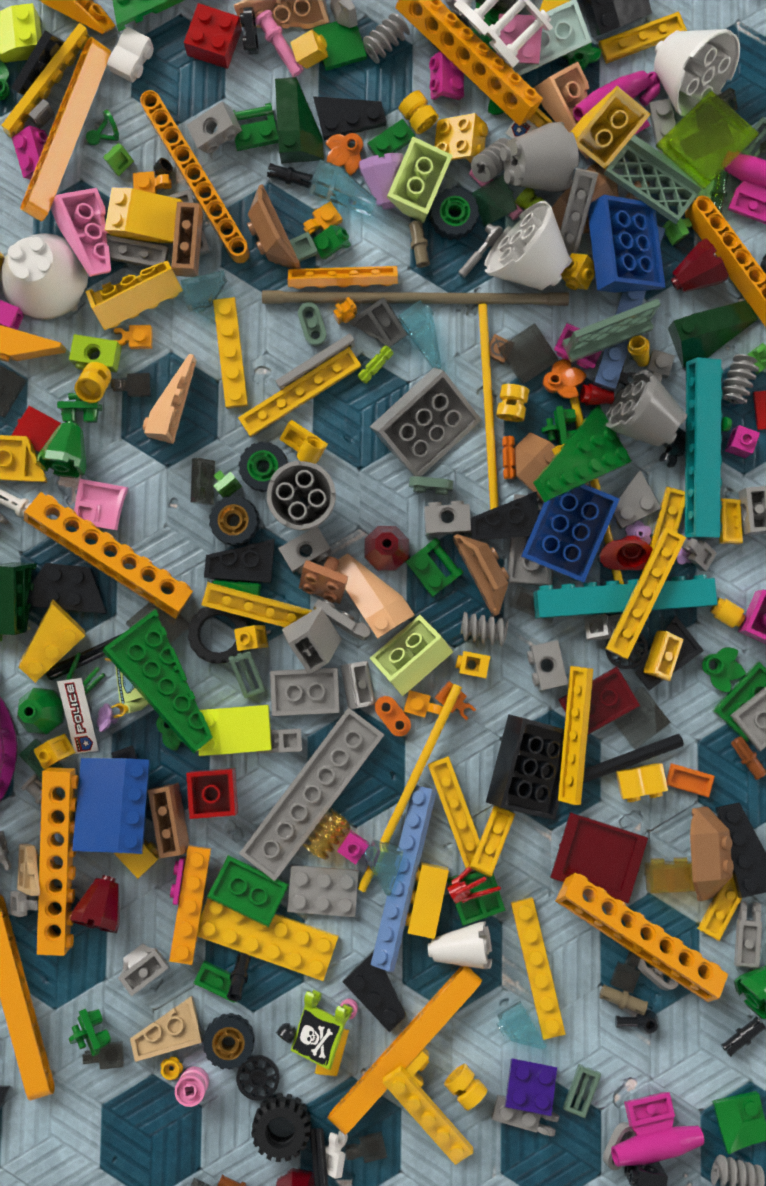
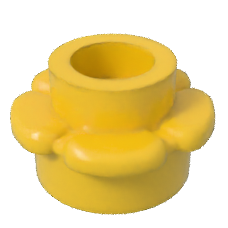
M177 1057L165 1058L161 1063V1075L167 1080L177 1079L183 1071V1065Z

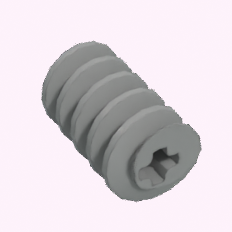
M391 13L388 19H384L382 24L376 26V30H372L369 36L363 38L365 51L375 63H379L378 54L385 58L386 53L384 49L391 52V43L397 47L399 45L397 38L404 41L405 36L403 32L410 35L409 27L403 18L396 13Z
M500 138L473 157L471 169L475 178L481 182H488L504 170L500 150L506 146L509 139Z
M736 354L733 357V363L730 365V371L727 373L728 379L724 381L725 387L722 388L723 400L734 404H747V400L742 396L750 395V392L745 388L753 387V384L748 380H755L756 375L751 372L759 371V367L754 365L758 362L754 357L744 354Z
M464 612L460 635L463 634L464 641H467L469 636L472 635L473 642H476L478 637H481L482 644L486 642L487 638H490L491 645H494L496 639H498L500 646H503L507 636L508 620L504 625L503 618H499L495 623L494 617L490 616L486 622L485 615H481L477 621L476 614L473 613L470 619H468L467 613Z
M718 1155L713 1163L711 1170V1183L713 1185L717 1183L718 1179L720 1186H725L727 1181L729 1186H736V1184L737 1186L765 1185L764 1171L760 1165L753 1166L750 1162L735 1161L732 1157L726 1159L724 1155Z

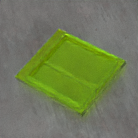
M711 90L656 144V147L702 189H705L759 133Z

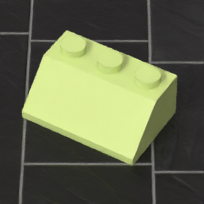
M412 137L387 198L403 214L424 223L453 155Z
M419 615L372 655L370 660L396 690L404 696L449 657L453 651L442 636Z

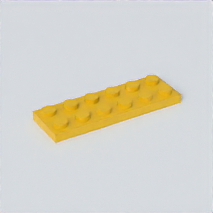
M207 898L200 918L197 937L324 981L339 936L279 914H275L268 928Z

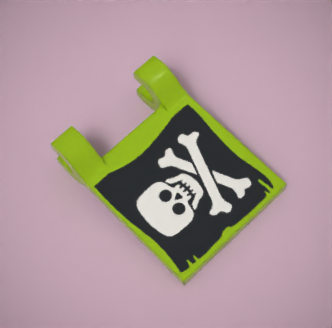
M316 990L312 992L307 991L304 997V1010L291 1051L330 1070L344 1026L351 1016L353 1008L346 1004H343V1007L339 1005L334 1016L316 1007L322 997L321 992Z

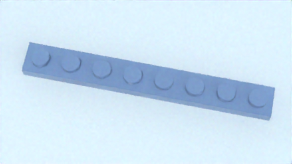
M658 226L659 241L661 244L665 228ZM646 290L622 292L615 315L642 305ZM630 340L604 349L593 385L615 391Z
M418 785L415 786L410 797L371 960L372 966L388 972H394L437 792V790Z

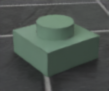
M309 232L289 240L299 262L318 254V250Z

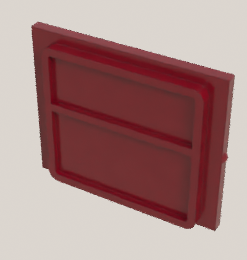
M570 812L550 878L564 882L567 877L574 873L581 874L593 885L605 889L607 894L614 899L629 904L648 837Z

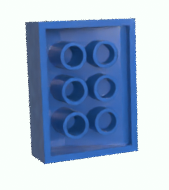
M602 195L591 202L588 220L597 291L617 293L665 288L656 210L643 201L610 195Z
M584 484L543 503L521 557L584 583L620 499Z
M81 758L72 851L143 854L150 760Z

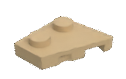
M26 843L19 844L17 890L29 896H39L38 853L34 845Z

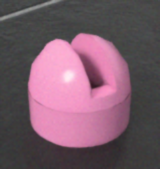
M348 998L342 1001L340 1006L343 1007V1004H349L354 1010L349 1019H353L358 1012V1005L355 1000Z

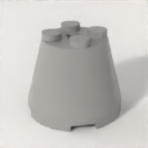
M563 122L548 123L509 140L506 146L500 150V157L505 171L504 181L507 184L549 192L566 191L572 186L574 167H578L579 162L578 147L573 132L569 133L564 127Z
M648 370L639 371L633 375L632 379L634 381L628 384L625 389L621 388L614 397V401L610 404L606 414L609 417V422L606 426L616 433L654 446H661L664 443L671 444L677 436V429L686 420L687 414L655 375Z
M293 461L283 465L272 475L266 498L268 507L278 522L294 530H308L319 526L330 516L336 501V491L330 475L321 466L305 461ZM300 498H308L309 506L306 507L305 504L300 502Z

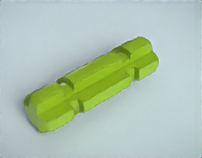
M383 346L379 352L380 354H376L365 366L366 369H362L358 374V378L363 383H368L372 375H375L386 363L385 360H389L392 357L393 351L388 346Z

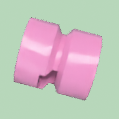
M196 1066L189 1067L183 1071L175 1086V1097L180 1104L185 1107H193L202 1101L209 1086V1077L206 1071Z

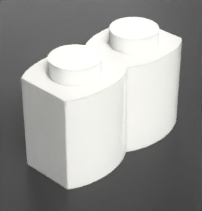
M126 27L108 59L107 66L109 70L132 83L136 78H140L143 73V64L153 54L154 48L151 39Z

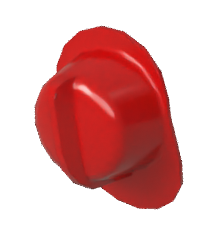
M626 536L621 540H615L606 544L601 549L599 555L600 562L604 567L612 570H642L645 568L653 549L638 536Z

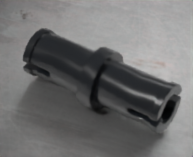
M273 163L269 164L268 170L271 171L267 172L268 178L285 181L287 185L296 184L308 189L311 187L312 182L309 181L313 179L312 174L296 171L293 167L285 168Z
M241 953V955H237L234 970L230 973L231 983L227 998L231 1001L237 1002L242 999L244 984L248 981L247 972L251 962V957L248 954Z
M755 1016L742 1029H736V1033L726 1042L722 1043L721 1047L724 1051L727 1050L729 1057H732L744 1045H750L751 1040L765 1030L766 1027Z

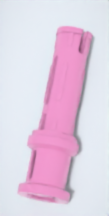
M271 10L262 12L254 20L256 25H260L265 33L266 41L271 42L292 77L300 75L304 68L296 62L292 49L282 35L281 26H278L274 21Z

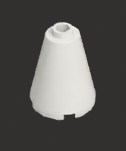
M486 921L435 937V939L431 940V943H428L429 957H433L434 962L490 969L492 959H488V954L492 952L489 928L488 926L485 927Z

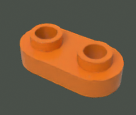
M380 697L375 703L377 715L393 735H406L411 728L409 718L392 697ZM383 703L390 704L389 711L385 712L382 710ZM397 721L404 723V727L400 730L395 727Z

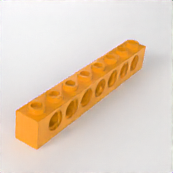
M398 0L395 8L514 122L521 126L533 117L543 98L518 73L509 67L502 58L490 49L472 29L467 27L455 13L451 12L441 0Z
M40 492L24 511V521L173 618L176 619L190 600L193 590L190 589L188 584L183 581H177L167 570L154 566L148 558L140 557L134 553L130 546L120 544L110 533H103L91 521L83 520L77 516L73 509L63 507L53 496H46ZM53 514L58 518L51 520L47 516ZM74 527L77 531L69 532L66 528ZM87 539H93L94 541H96V544L90 545L85 541ZM107 551H111L115 554V556L108 557L104 553ZM131 564L134 566V569H126L123 565ZM150 576L153 581L147 582L142 577ZM168 588L172 593L165 594L161 589Z
M48 767L42 771L37 955L65 956L74 943V935L71 934L73 922L70 921L72 914L71 904L75 900V889H72V880L76 876V867L73 866V857L76 856V851H72L75 827L74 812H76L77 805L75 789L78 788L79 784L76 768ZM57 788H62L65 791V798L57 795ZM56 811H61L65 819L59 820L56 817ZM56 833L63 836L64 843L56 841ZM55 856L63 860L62 866L55 863ZM54 879L61 881L62 888H57L54 885ZM53 902L59 903L62 910H56L53 907ZM52 925H57L61 929V933L54 932Z
M574 873L565 879L555 900L557 903L706 1002L720 999L728 974L721 970L718 964L709 962L702 957L701 953L688 948L680 939L670 936L664 932L662 927L646 920L641 913L634 912L626 907L623 901L608 895L605 889L590 883L585 876ZM583 894L587 897V901L583 898ZM602 906L605 908L606 914L603 912Z

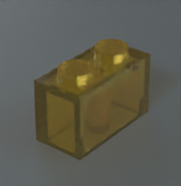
M674 857V861H665L664 858H652L651 862H645L646 890L650 893L695 891L692 877V861L687 860V857Z

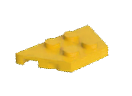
M0 435V480L47 483L44 471L36 462L37 454L30 438L27 436Z

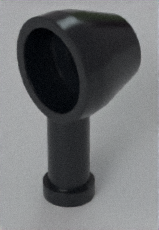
M646 1009L644 1016L638 1013L636 1017L615 1016L616 1028H620V1026L637 1027L641 1032L651 1034L657 1030L659 1020L653 1011ZM652 1021V1026L647 1028L646 1023Z

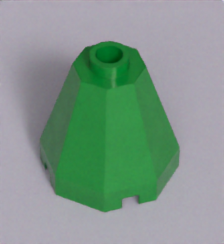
M66 421L56 428L38 453L36 462L42 470L48 472V469L51 468L54 470V475L68 478H78L79 475H85L87 465L82 429L77 423Z
M33 688L19 699L16 718L28 733L50 734L64 721L65 712L62 700L53 689Z
M766 965L742 974L734 980L736 992L739 996L744 993L747 998L744 1000V1003L764 1020L766 1019Z

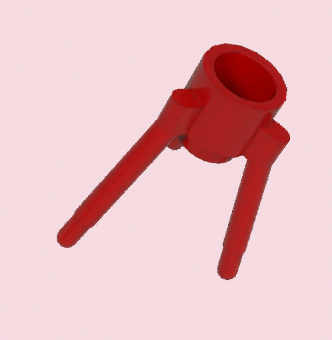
M468 867L458 877L451 880L452 885L447 887L451 898L457 904L460 901L465 903L471 899L500 891L501 887L497 886L470 894V889L485 882L487 878L482 877L468 885L465 880L461 882L473 870Z

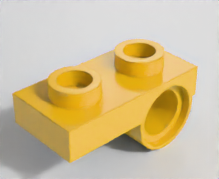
M293 420L288 422L279 439L298 452L297 458L300 461L313 464L320 460L328 446V443Z

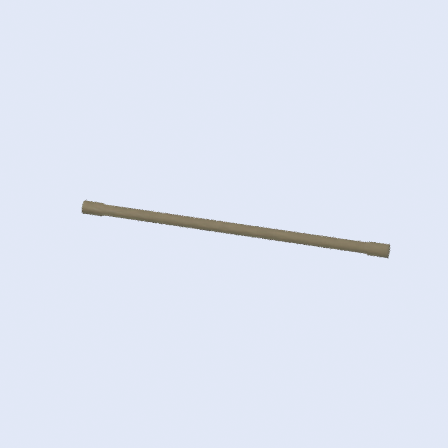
M262 290V304L343 303L347 297H350L354 303H376L384 297L388 303L569 305V292L427 293L284 292L281 290Z

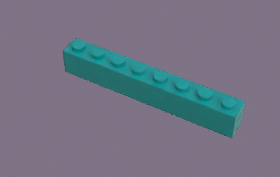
M697 357L686 362V538H720L722 529L720 522V510L722 508V501L720 500V488L722 486L721 421L723 418L721 411V399L723 397L721 389V378L723 375L721 359Z
M695 575L693 580H685V576L671 577L672 581H665L651 611L717 605L715 578H707V575ZM639 579L627 580L628 584H619V581H607L605 586H597V582L583 583L584 587L576 588L575 584H563L561 589H553V585L539 586V590L533 592L535 619L623 613Z

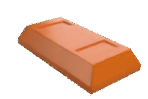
M671 763L666 783L667 786L709 798L715 776Z

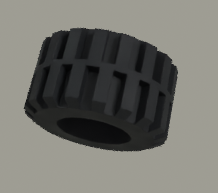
M278 1093L277 1098H274L273 1095L270 1096L267 1102L264 1100L260 1104V1108L257 1109L251 1131V1136L254 1138L253 1144L255 1147L259 1146L258 1152L261 1155L266 1153V1159L270 1161L272 1157L276 1158V1162H281L282 1158H285L286 1162L290 1161L292 1155L296 1158L300 1155V1150L304 1151L309 1141L311 1130L310 1112L307 1113L305 1103L303 1105L300 1104L301 1099L296 1097L293 1100L292 1094H287V1097H283V1093ZM277 1117L287 1118L293 1123L295 1131L287 1137H279L271 1132L268 1123Z

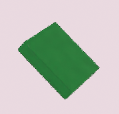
M335 21L313 28V31L322 35L327 42L326 51L328 57L323 60L326 71L367 59L358 26L348 28Z

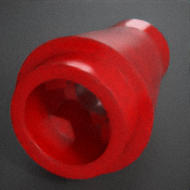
M589 383L581 388L580 402L585 403V405L612 404L615 394L614 391H609Z

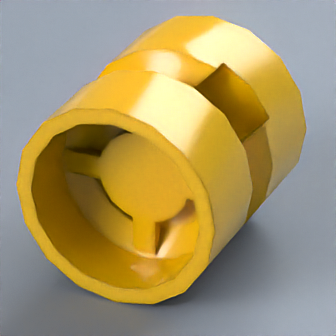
M420 90L409 94L398 107L404 118L410 120V126L416 134L426 132L439 118L431 105H427L428 100Z
M88 363L75 383L74 389L77 396L88 403L100 401L111 382V371L102 363Z
M503 384L499 396L502 402L498 403L496 417L511 422L524 421L526 413L524 404L528 402L530 390L525 386L517 384Z
M464 1063L447 1077L444 1086L452 1095H458L457 1101L468 1111L485 1097L488 1089L480 1079H474V1072Z

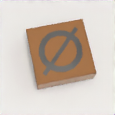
M494 334L489 343L490 358L504 364L514 343Z

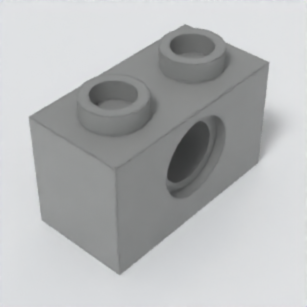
M220 102L187 124L197 148L205 153L216 151L221 144L233 140L236 134L242 131L232 108L224 102Z
M766 486L744 488L739 491L743 536L766 534Z
M452 501L451 505H442V502L428 503L429 506L424 507L425 536L468 534L471 532L469 504H464V501ZM446 512L450 513L453 516V521L445 523L442 521L441 515Z
M318 526L278 548L293 573L298 572V574L302 573L306 560L311 562L317 560L319 563L329 556L328 553L331 552V548ZM304 546L312 548V554L309 557L300 555V551Z
M558 640L530 646V651H527V658L529 664H533L535 673H532L534 686H538L539 690L568 685ZM544 659L549 660L552 664L549 672H544L541 669V662Z

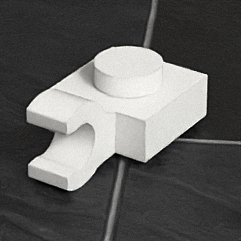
M339 1131L338 1135L331 1132L329 1135V1145L325 1146L327 1174L335 1179L342 1177L346 1155L341 1149L345 1146L348 1135H344L341 1131Z

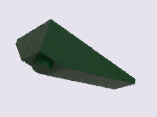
M297 77L275 79L278 144L281 164L323 161V138Z
M744 300L674 320L668 327V331L682 368H686L687 361L697 357L709 358L735 336L757 321L758 318L748 302Z

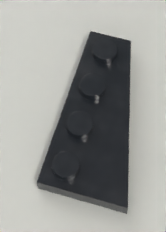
M740 802L715 807L717 817L730 830V837L732 839L731 860L734 864L732 874L738 897L744 898L766 893V851Z

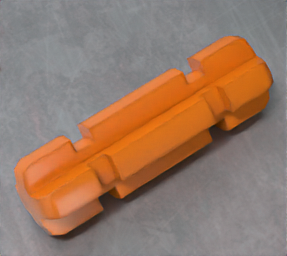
M504 436L502 439V446L504 447L503 467H505L503 478L507 480L515 479L516 469H514V436Z

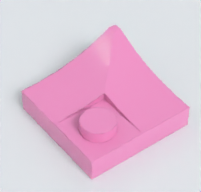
M79 479L74 511L77 513V516L83 520L91 521L96 527L118 530L119 519L128 487Z

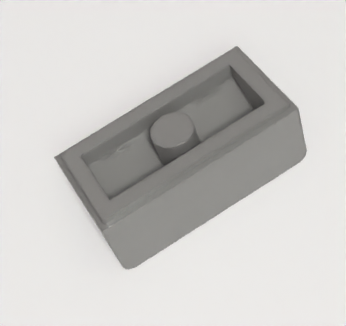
M368 661L341 665L347 706L350 709L375 705Z

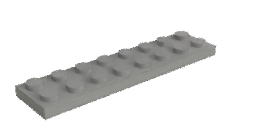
M348 707L239 854L275 881L384 734Z

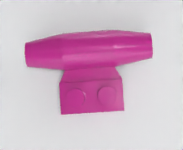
M638 71L621 76L593 91L573 108L575 120L579 122L587 112L616 86L620 87L633 99L636 98L649 86L650 79L645 71ZM648 120L643 123L634 135L650 126Z
M727 151L720 169L742 181L735 189L727 210L766 224V160L752 155Z
M670 1092L657 1093L624 1101L629 1126L636 1133V1136L612 1146L611 1155L617 1167L647 1165L679 1157L704 1145V1135L698 1125L672 1127L675 1113Z

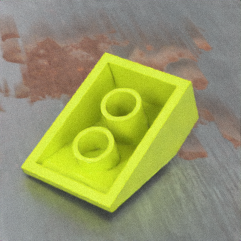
M33 3L14 5L0 11V61L7 63L28 60L42 36L40 16Z
M269 705L199 710L202 712L213 736L207 744L199 749V756L272 750Z

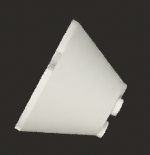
M676 30L664 41H660L656 45L654 72L659 77L679 115L687 119L696 118L708 111L723 95L721 89L727 79L732 80L740 56L739 39L730 30Z
M540 201L523 211L518 216L521 219L513 227L508 226L496 240L484 263L487 267L485 272L488 275L536 288L540 291L549 285L555 286L560 282L562 278L560 274L570 265L572 259L568 255L551 205L546 201Z
M42 233L23 238L9 247L2 263L0 282L2 291L11 305L19 307L23 314L34 319L48 320L63 316L78 305L85 288H87L88 273L65 238L54 234Z

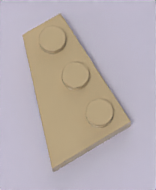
M190 996L130 1038L135 1062L203 1042L193 996Z

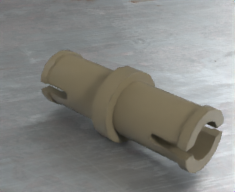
M413 221L409 223L412 238L410 245L411 249L414 250L416 266L422 268L430 265L427 252L428 241L424 237L422 221Z
M603 984L599 994L600 999L614 1003L622 1010L626 1008L644 1016L648 1006V1001L631 996L628 991L623 990L622 992L606 984Z

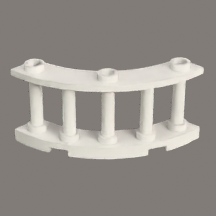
M444 0L455 14L463 19L465 17L469 19L468 23L480 35H487L491 39L489 45L512 68L519 62L516 57L517 51L541 27L548 31L553 28L549 23L551 21L550 16L543 9L539 11L530 0H518L495 25L491 24L490 26L483 21L485 19L484 16L499 0H486L479 9L475 8L474 11L470 8L474 0ZM525 7L536 20L512 44L509 43L506 46L499 38L500 32Z

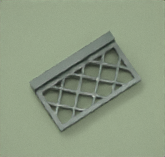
M633 135L604 173L609 179L675 224H677L705 185L704 182L636 135ZM625 157L628 158V159H629L630 161H632V162H626V161H625ZM636 168L638 175H630L628 169ZM613 169H622L624 175H618ZM643 170L651 175H644ZM632 181H640L642 188L634 186ZM646 181H654L656 187H648ZM661 182L667 185L668 187H662ZM664 193H672L674 200H666ZM650 194H658L660 200L653 199ZM679 194L687 200H680ZM668 206H676L678 214L676 215L669 210Z
M659 299L652 300L574 331L571 337L564 339L562 342L570 362L630 340L634 336L652 331L654 327L651 320L661 305Z

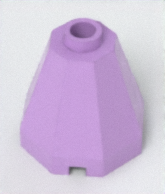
M403 153L384 154L385 157L379 158L376 155L359 161L360 174L376 205L382 206L383 210L395 208V205L387 198V195L403 160Z

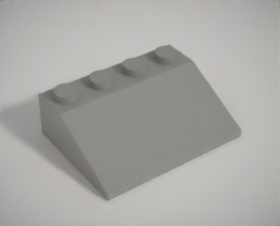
M434 367L378 418L370 428L413 476L421 477L482 419L445 371Z

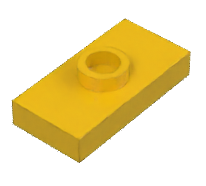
M721 498L720 522L722 529L719 544H742L741 501L739 499Z

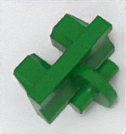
M76 393L68 394L69 400L76 401H57V408L61 410L63 422H76V411H83L84 422L97 423L98 411H102V404L98 402H85Z
M557 406L556 410L553 411L555 425L553 424V418L546 419L547 426L541 428L542 434H548L549 441L556 440V433L558 446L565 444L575 431H566V424L576 422L575 409H563V406Z
M85 1008L79 1011L80 1016L77 1017L82 1031H80L78 1025H74L72 1027L74 1034L69 1037L70 1044L78 1043L79 1048L83 1049L86 1047L85 1039L93 1057L99 1054L101 1048L110 1043L111 1038L107 1029L95 1034L93 1027L103 1022L100 1010L87 1012Z

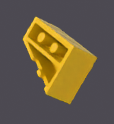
M54 600L50 603L46 614L42 618L38 629L19 662V668L35 683L85 637V630Z

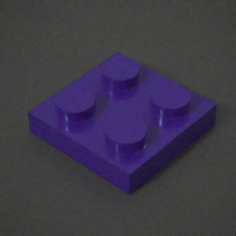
M512 1058L504 1107L552 1116L557 1067Z

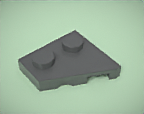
M384 297L349 321L352 326L364 331L388 347H392L409 335Z

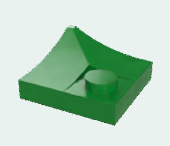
M472 871L461 880V882L465 880L468 885L482 877L487 878L485 882L470 889V894L497 887L494 873L491 877H488L478 871ZM459 875L448 877V886L452 885L451 880L455 879ZM499 891L471 899L465 903L462 901L457 904L455 903L463 926L506 911Z
M757 1091L712 1101L727 1154L766 1141V1121Z

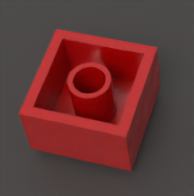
M198 3L184 40L187 56L228 69L242 32L239 16Z
M235 768L199 770L186 773L189 819L235 816L238 814Z

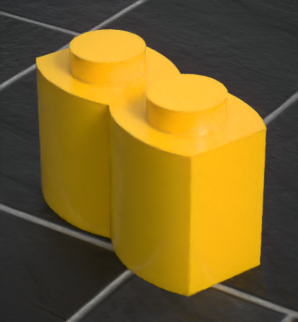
M662 763L616 771L620 796L622 799H627V802L641 800L640 796L649 795L650 798L661 797L663 792L668 791Z

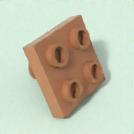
M328 556L324 566L306 560L302 569L299 588L308 594L321 596L331 603L336 602L340 604L345 592L348 576L336 572L340 562L335 557Z

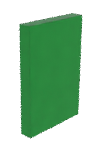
M756 662L712 710L735 733L743 737L746 742L749 739L730 715L766 687V667L760 662Z
M228 855L207 898L269 928L289 884L278 879L274 881L262 871Z

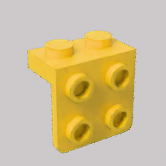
M476 113L440 119L436 126L434 146L452 154L451 161L465 158L471 163L473 157L486 149L487 124Z

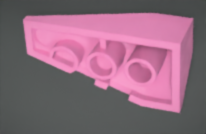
M97 188L56 195L50 209L58 228L88 275L92 277L110 273L109 246L107 245L108 232L105 231L106 210Z

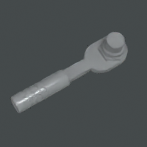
M491 224L486 226L485 232L488 233L485 243L478 251L474 252L458 272L463 278L478 263L487 248L496 242L502 234V227Z

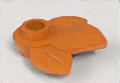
M350 133L346 136L341 134L332 135L325 143L331 149L327 156V167L337 168L344 165L348 175L352 176L359 169L363 140L356 133ZM350 141H355L353 148H349Z
M562 359L553 364L551 372L544 376L543 385L550 393H558L563 398L573 399L579 396L576 386L580 385L587 375L579 368H571L569 359Z

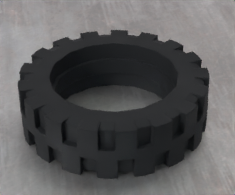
M203 607L192 617L191 624L188 626L190 647L199 658L215 664L228 663L230 656L234 657L238 653H243V651L237 650L236 641L227 651L220 653L212 652L201 641V627L207 619L216 615L226 616L231 619L236 629L247 627V622L243 616Z

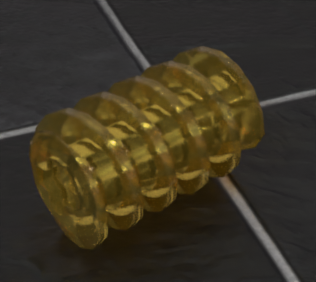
M330 808L333 813L332 816L324 815L328 822H319L322 830H313L317 837H308L311 845L303 843V846L309 852L322 859L329 858L326 851H334L331 843L336 845L340 843L337 836L344 837L346 835L343 829L350 830L351 828L348 821L332 808Z

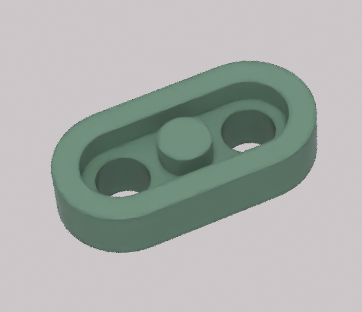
M307 302L302 304L298 309V317L305 340L313 347L321 346L326 341L327 334L320 310L314 303ZM307 313H312L313 317L308 319L305 317V315ZM314 333H318L320 337L318 339H313L312 335Z
M419 476L409 478V487L413 488V492L426 493V490H435V494L448 495V491H453V480Z

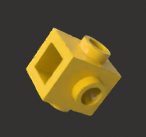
M571 253L570 258L572 262L560 275L568 288L572 290H587L595 276L594 261L586 254Z

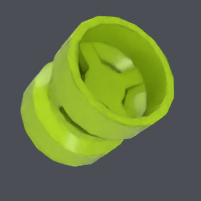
M526 188L517 197L515 203L526 210L533 204L545 200L542 197H537L534 189Z

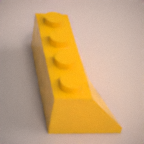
M164 261L141 270L139 276L129 274L122 277L120 283L112 285L111 282L102 285V290L94 292L93 289L85 292L93 312L105 331L117 327L120 322L128 318L133 319L137 317L140 312L146 309L157 307L160 302L166 299L177 297L183 290L169 262Z

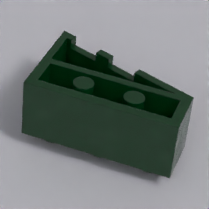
M11 562L0 564V634L17 635L27 632L31 604H27L29 590L33 591L34 584L30 583L32 570H36L37 563Z

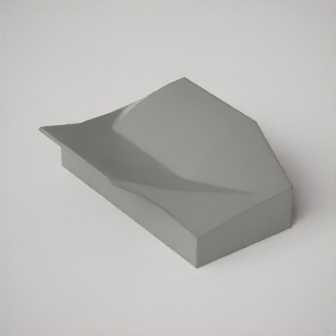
M331 0L330 9L338 24L348 28L358 25L356 9L351 0Z
M142 943L123 958V971L118 979L132 997L167 970L170 965L156 948H150Z

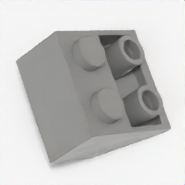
M321 606L282 629L289 646L308 674L329 663L342 640Z

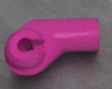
M656 72L648 73L650 84L646 88V92L639 97V101L643 106H647L661 91L660 79Z

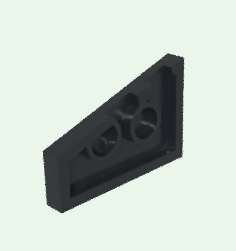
M45 30L11 88L19 94L25 95L65 41Z
M313 96L324 141L335 134L345 136L350 133H358L387 125L381 101Z
M537 491L471 517L472 539L488 540L529 537L538 518Z
M275 538L257 544H249L241 548L206 555L204 578L272 583Z
M675 615L665 631L684 640L673 673L704 651ZM647 655L635 674L647 690L650 691L661 683L663 679L643 672L648 658Z
M373 950L342 982L390 1033L406 1017V1013L386 970L371 965Z

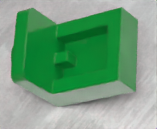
M331 225L312 239L321 259H327L342 247L348 248L351 246L348 240L349 234L340 226Z

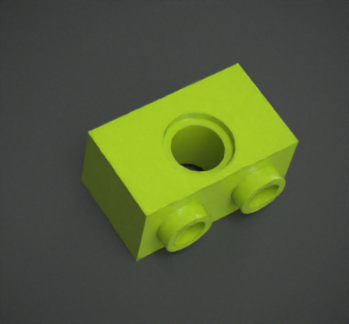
M74 334L69 360L79 370H83L90 362H99L107 366L111 372H117L122 347L118 341ZM94 352H100L97 359L91 360V355Z

